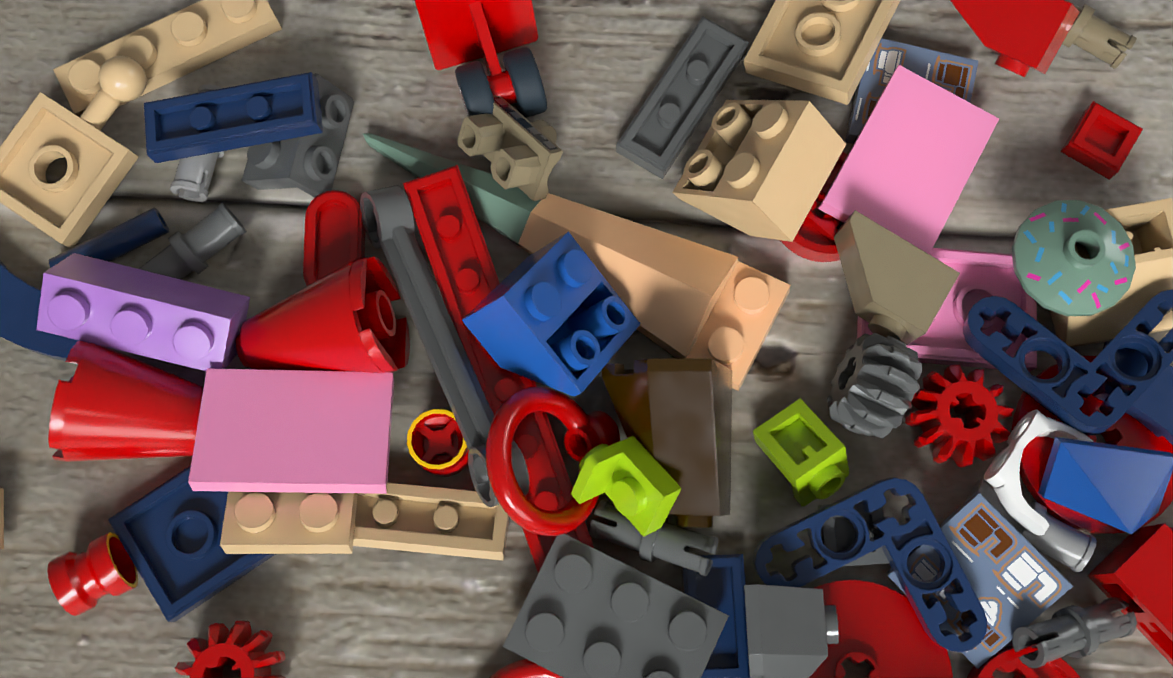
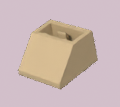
M726 100L714 115L711 127L697 151L687 161L684 173L672 193L680 200L750 236L793 242L844 150L846 143L810 101Z
M1172 198L1105 210L1122 224L1130 238L1134 249L1136 269L1130 289L1114 306L1092 316H1064L1050 310L1056 335L1068 346L1073 348L1114 339L1152 297L1162 291L1173 290ZM1075 242L1076 253L1084 259H1090L1087 250ZM1171 310L1168 314L1164 315L1162 321L1150 333L1171 330L1173 328V311Z

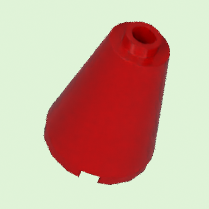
M374 256L357 258L244 321L241 333L236 338L238 357L245 367L257 370L393 373L406 367L410 354L407 318L396 320L391 304L392 301L401 299L397 286L388 269L379 258Z
M84 341L76 342L65 362L78 364L69 382L58 381L50 415L49 448L58 449L52 455L54 460L72 462L193 456L204 387L112 348Z

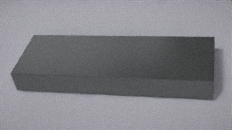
M702 16L617 142L616 152L663 179L746 54L749 42Z

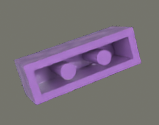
M73 253L43 273L36 330L206 371L207 368L226 369L237 355L236 338L241 333L242 324L246 321L250 297Z

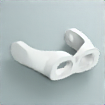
M1033 410L1026 414L1014 427L1007 440L1009 446L995 457L986 470L984 479L993 486L1002 506L1016 522L1033 534L1044 535L1049 527V523L1028 505L1021 491L1019 472L1023 449L1035 437H1050L1053 439L1060 437L1094 441L1075 428L1046 417L1038 410Z

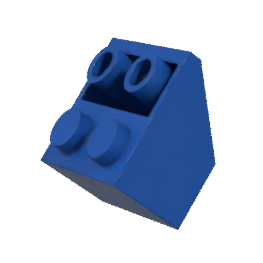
M569 231L528 256L462 319L463 323L499 367L573 397L581 394L640 325V322Z

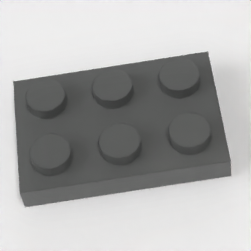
M566 534L556 536L503 647L563 678H701L729 615Z

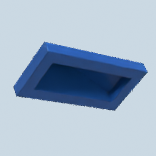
M1055 437L1038 493L1045 499L1133 534L1159 512L1173 472V454L1171 452Z

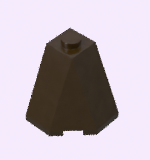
M713 359L634 360V369H624V364L620 363L606 364L602 369V378L627 438L634 436L682 488L669 514L677 515L676 525L679 527L712 528L713 516L730 515L732 370Z

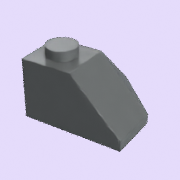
M760 584L744 585L750 678H809L828 657L827 644H839L836 605H824L823 589Z

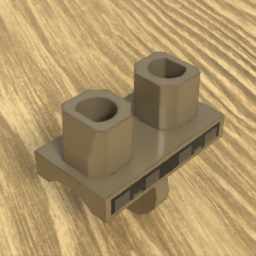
M493 95L495 101L493 103V114H479L467 116L463 119L457 140L458 146L470 157L483 154L491 162L490 169L493 179L504 189L518 187L533 201L545 199L549 191L547 185L548 177L563 153V150L556 145V130L545 120L528 121L505 99Z

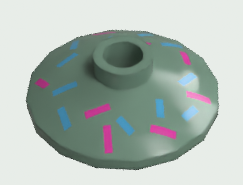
M1056 200L1035 209L1018 227L1011 248L1013 269L1024 291L1043 308L1064 316H1092L1114 306L1130 289L1136 269L1133 244L1122 224L1103 208L1081 200ZM1075 242L1087 250L1090 259H1084L1076 253Z

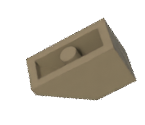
M855 210L840 226L834 236L855 314L869 322L868 328L872 333H877L886 338L889 335L908 345L926 334L960 273Z

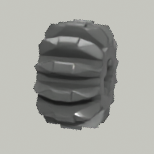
M865 333L857 339L855 345L847 348L846 356L842 363L837 364L838 371L830 382L832 390L827 397L828 407H830V418L841 423L843 428L859 435L864 434L883 439L891 432L892 428H897L901 425L904 413L907 409L912 408L911 401L913 396L920 389L917 380L922 373V363L918 361L917 351L906 347V343L889 335L886 338L877 333L872 335Z

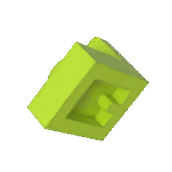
M801 398L752 431L756 444L791 483L794 498L802 507L808 505L816 498L821 500L833 495L840 489L845 478L849 475L845 445Z
M631 436L610 446L600 444L590 450L579 464L580 473L571 495L581 504L605 493L614 503L616 509L645 537L663 526L682 488L634 436Z

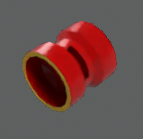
M432 409L422 413L412 422L407 434V446L410 455L427 472L435 476L450 477L460 473L468 466L469 450L452 412L445 409Z
M111 532L92 540L86 552L78 554L69 551L48 563L47 573L52 591L60 605L72 616H78L95 608L99 599L108 594L120 596L136 588L138 585V573L134 563L118 536Z

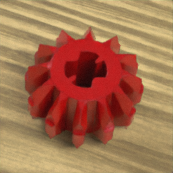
M956 364L947 367L944 370L943 376L932 371L922 378L924 389H919L911 401V404L918 411L907 415L905 423L912 427L921 426L923 433L915 438L914 446L921 448L930 443L935 445L932 453L933 462L943 463L952 455L957 467L964 468L973 464L974 457L982 461L992 458L996 454L994 443L1008 440L1011 432L999 421L1012 416L1014 408L1006 405H997L995 398L1002 394L1004 385L995 384L985 388L983 386L985 378L984 369H975L965 376L960 365ZM951 408L954 409L956 414H965L967 420L965 424L961 418L951 417Z
M237 620L230 631L224 623L211 624L208 629V641L202 638H191L187 642V646L195 661L178 662L174 669L178 674L190 676V678H222L224 666L234 665L232 670L240 669L241 678H286L282 675L271 674V666L282 663L286 659V655L282 650L265 654L264 651L271 643L272 633L268 630H260L251 637L252 629L250 622Z

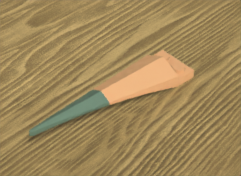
M371 133L363 134L371 148L417 178L458 165L476 217L530 254L535 253L569 231L640 322V325L637 327L639 332L676 359H713L732 370V388L739 391L789 294L790 284L739 262L737 256L550 193L547 194L545 199L533 201L518 187L504 189L493 179L490 173Z

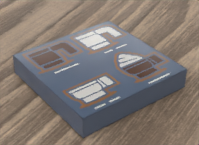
M881 38L856 88L845 142L855 143L898 65L970 103L978 60Z
M977 490L939 526L982 605L987 618V631L982 642L972 650L962 652L979 669L1013 639V633L1017 628L1032 623L1073 586ZM921 545L914 548L907 558V568L911 576L917 581H927L935 577L940 569L941 561L939 554L929 545ZM891 568L887 572V576L904 592ZM952 581L941 591L923 594L922 599L924 603L931 597L940 601L947 616V620L939 625L940 630H948L958 637L964 633L961 622L969 616L967 611L960 612L952 608L943 591L955 590L956 587Z

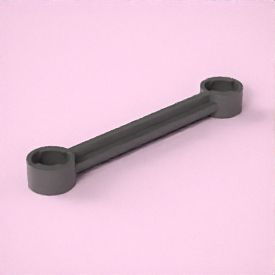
M399 185L363 192L360 199V209L366 234L371 244L377 249L382 248L468 447V466L475 490L487 507L497 506L499 502L492 490L486 467V442L494 415L414 236V217L409 199L403 188ZM513 440V470L524 495H527L529 491L527 465L520 448Z

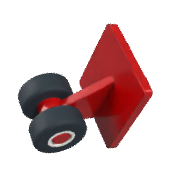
M414 0L436 70H443L479 58L484 60L489 76H486L482 64L478 61L459 66L455 69V76L468 116L486 113L493 114V103L495 102L493 95L502 97L510 105L516 104L518 112L525 118L544 113L547 110L544 86L531 50L528 47H522L506 52L503 56L505 71L501 70L496 54L538 40L532 0Z

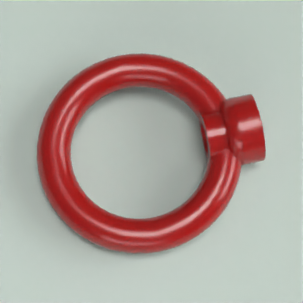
M530 387L513 394L496 412L489 428L486 442L487 473L495 497L503 510L515 523L534 534L558 536L580 526L591 514L599 495L581 504L572 497L564 507L554 511H547L534 505L522 492L513 470L512 442L518 425L528 414L543 411L554 415L568 429L564 437L565 448L568 454L578 461L579 464L583 457L594 447L600 444L610 446L619 442L620 432L615 421L607 413L592 411L586 414L573 399L556 389Z

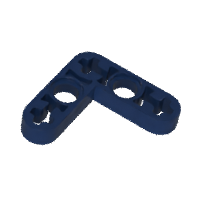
M1173 290L1162 291L1152 297L1091 363L1015 303L1004 297L990 296L976 302L964 321L963 334L968 345L976 353L1060 421L1085 435H1096L1103 433L1115 424L1173 362V328L1159 342L1148 336L1162 321L1164 315L1168 314L1171 310L1173 311ZM997 316L1005 322L1001 329L1002 333L996 331L987 336L981 331L984 320L991 321ZM1023 334L1028 339L1022 342L1012 358L1006 352L1012 342L1015 343L1019 335ZM1130 348L1140 352L1146 358L1148 364L1147 373L1144 376L1133 377L1121 372L1115 362L1116 351ZM1033 351H1044L1050 354L1057 362L1058 374L1050 379H1039L1031 375L1024 363L1025 355ZM1106 382L1115 390L1101 403L1099 407L1101 412L1096 411L1090 417L1085 415L1079 409L1084 403L1083 398L1087 399Z
M886 478L876 481L767 535L758 543L754 550L753 564L755 572L766 585L801 587L881 547L924 631L932 641L949 651L965 652L979 645L986 634L987 618L982 605L923 494L916 485L906 479ZM888 489L895 496L906 495L909 504L901 509L904 520L898 523L894 517L886 516L871 522L870 524L878 531V535L870 538L866 521L853 506L862 501L864 512L871 513L886 504V498L883 493ZM837 515L849 519L855 529V540L852 545L841 552H833L827 549L821 539V528L824 522L830 517ZM807 529L810 544L816 553L823 558V562L813 566L812 558L807 554L793 561L791 567L794 574L788 578H784L778 571L768 573L765 564L773 560L770 549L779 544L783 550L790 552L804 546L803 541L797 537V533ZM921 545H929L934 548L939 554L941 561L937 575L927 581H917L911 576L907 568V558L910 552ZM952 581L956 587L955 590L943 591L952 608L960 612L967 611L969 616L961 622L964 633L958 637L948 630H940L939 625L947 620L940 601L931 597L924 603L922 599L923 594L941 591Z

